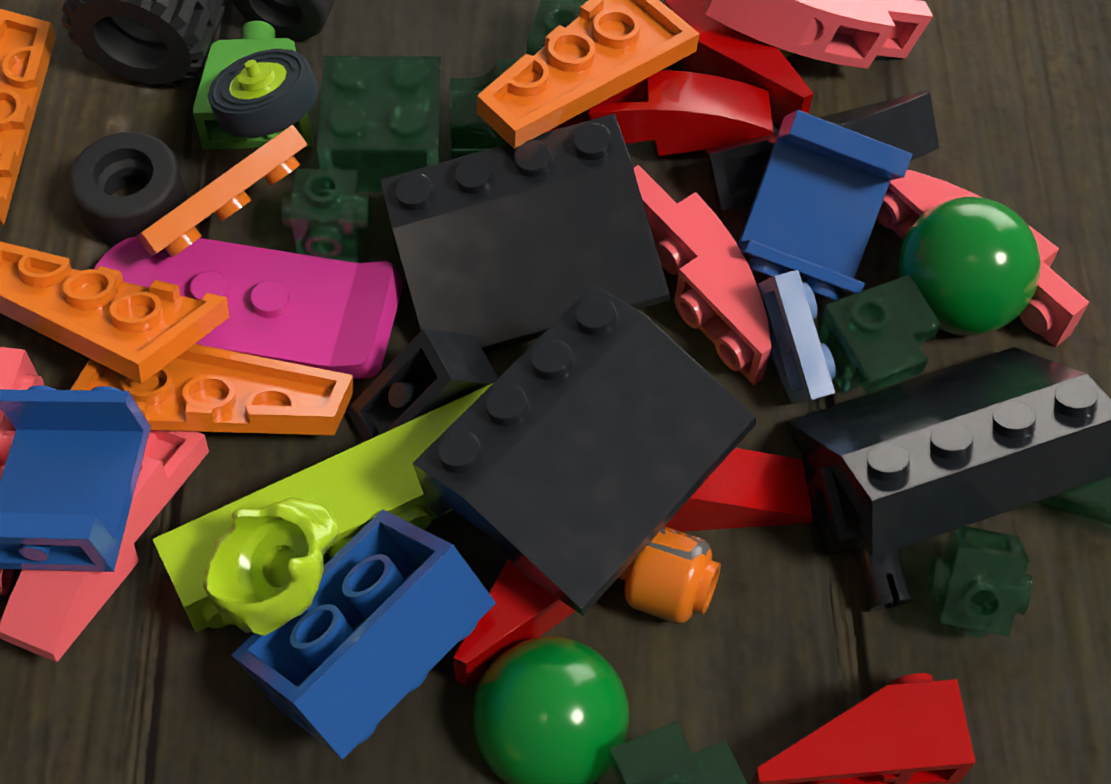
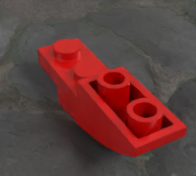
M661 70L547 131H554L615 113L625 144L655 140L659 156L718 148L774 133L769 91L744 82L715 75Z

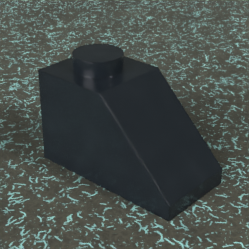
M423 329L348 407L347 411L363 442H366L494 383L498 376L475 336Z

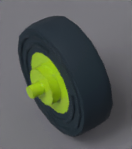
M270 49L255 52L238 59L223 69L211 83L208 100L218 124L224 131L235 137L255 138L281 131L303 118L316 103L318 84L308 61L303 55L288 49Z

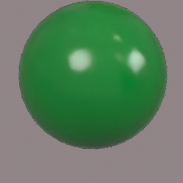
M981 197L954 198L929 209L909 229L902 243L898 259V275L901 289L914 312L925 322L939 330L966 336L981 335L998 330L1017 318L1033 298L1041 271V258L1037 241L1023 218L1006 205Z
M557 636L528 639L505 650L490 664L477 686L472 704L473 734L479 752L486 764L507 784H594L612 768L624 747L629 729V704L626 691L611 664L591 647L573 639Z

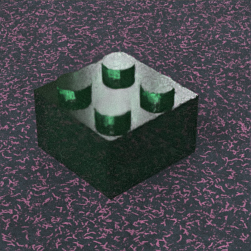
M324 56L317 153L324 192H383L380 179L442 162L443 85L441 56Z

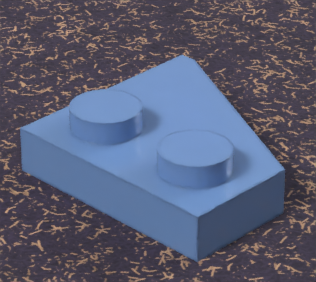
M799 270L780 274L757 284L770 330L771 351L769 357L778 370L780 380L791 403L810 401L835 393L832 379L835 378L836 374L834 359L827 345L820 343L813 320L817 316L815 296L810 286L805 282L802 283Z

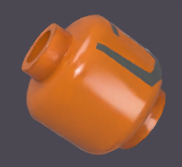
M664 526L618 578L625 580L624 595L630 607L675 624H682L688 621L694 612L701 615L706 613L717 585L721 563L712 560L711 547L704 539Z

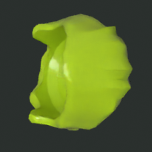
M291 497L263 508H241L232 513L233 524L223 536L217 538L215 550L206 566L203 588L222 616L224 624L238 626L245 633L253 632L265 636L301 615L312 605L324 571L323 556L328 546L335 541L338 535V524L334 516L324 507L312 501Z

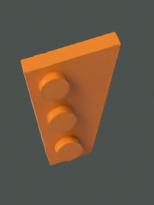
M292 124L136 236L151 257L164 248L171 257H174L202 237L195 227L202 220L215 212L219 219L224 221L251 201L244 191L262 177L272 186L300 166L293 155L308 144Z

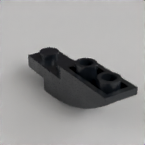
M927 90L819 117L820 119L912 153L910 161L939 149L931 94ZM779 132L706 150L717 206L721 211L753 203Z

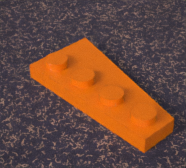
M588 0L580 7L579 17L566 28L559 25L545 37V46L534 56L525 54L477 95V114L515 149L526 141L538 137L697 51L699 33L660 0Z
M0 9V225L4 226L56 35L51 22Z
M0 241V313L139 384H143L230 318L227 297L206 293L201 300L181 296L179 285L154 280L148 288L124 282L122 271L99 266L97 269L80 271L71 268L69 258Z
M194 344L143 384H139L90 359L70 390H92L95 387L108 386L121 391H129L150 424V430L335 435L353 395V375Z

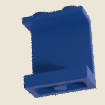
M800 110L784 116L737 244L743 256L750 259L748 265L751 271L772 278L784 274V272L799 270L800 277L806 280L814 295L838 302L841 293L845 295H861L865 283L854 279L889 183L891 180L904 178L913 154Z
M32 386L27 390L0 389V409L16 429L0 480V569L114 572L151 429L150 424L129 391H121L113 387L99 386L92 390H56L47 386Z

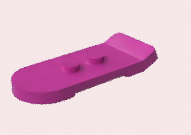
M130 237L108 250L94 268L97 269L99 266L122 271L124 282L148 288L154 280L179 285L181 296L201 300L206 293L227 297L230 318L195 344L353 375V379L373 377L382 368L404 285L401 274L392 263L387 261L353 263L199 238L174 257H171L165 248L151 257L137 237Z

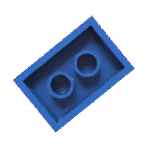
M383 509L324 565L318 591L315 593L312 605L307 610L265 636L254 633L231 656L279 710L343 760L357 745L363 743L373 734L377 724L409 692L415 690L424 682L428 672L459 641L465 639L473 632L478 621L496 602L454 545Z

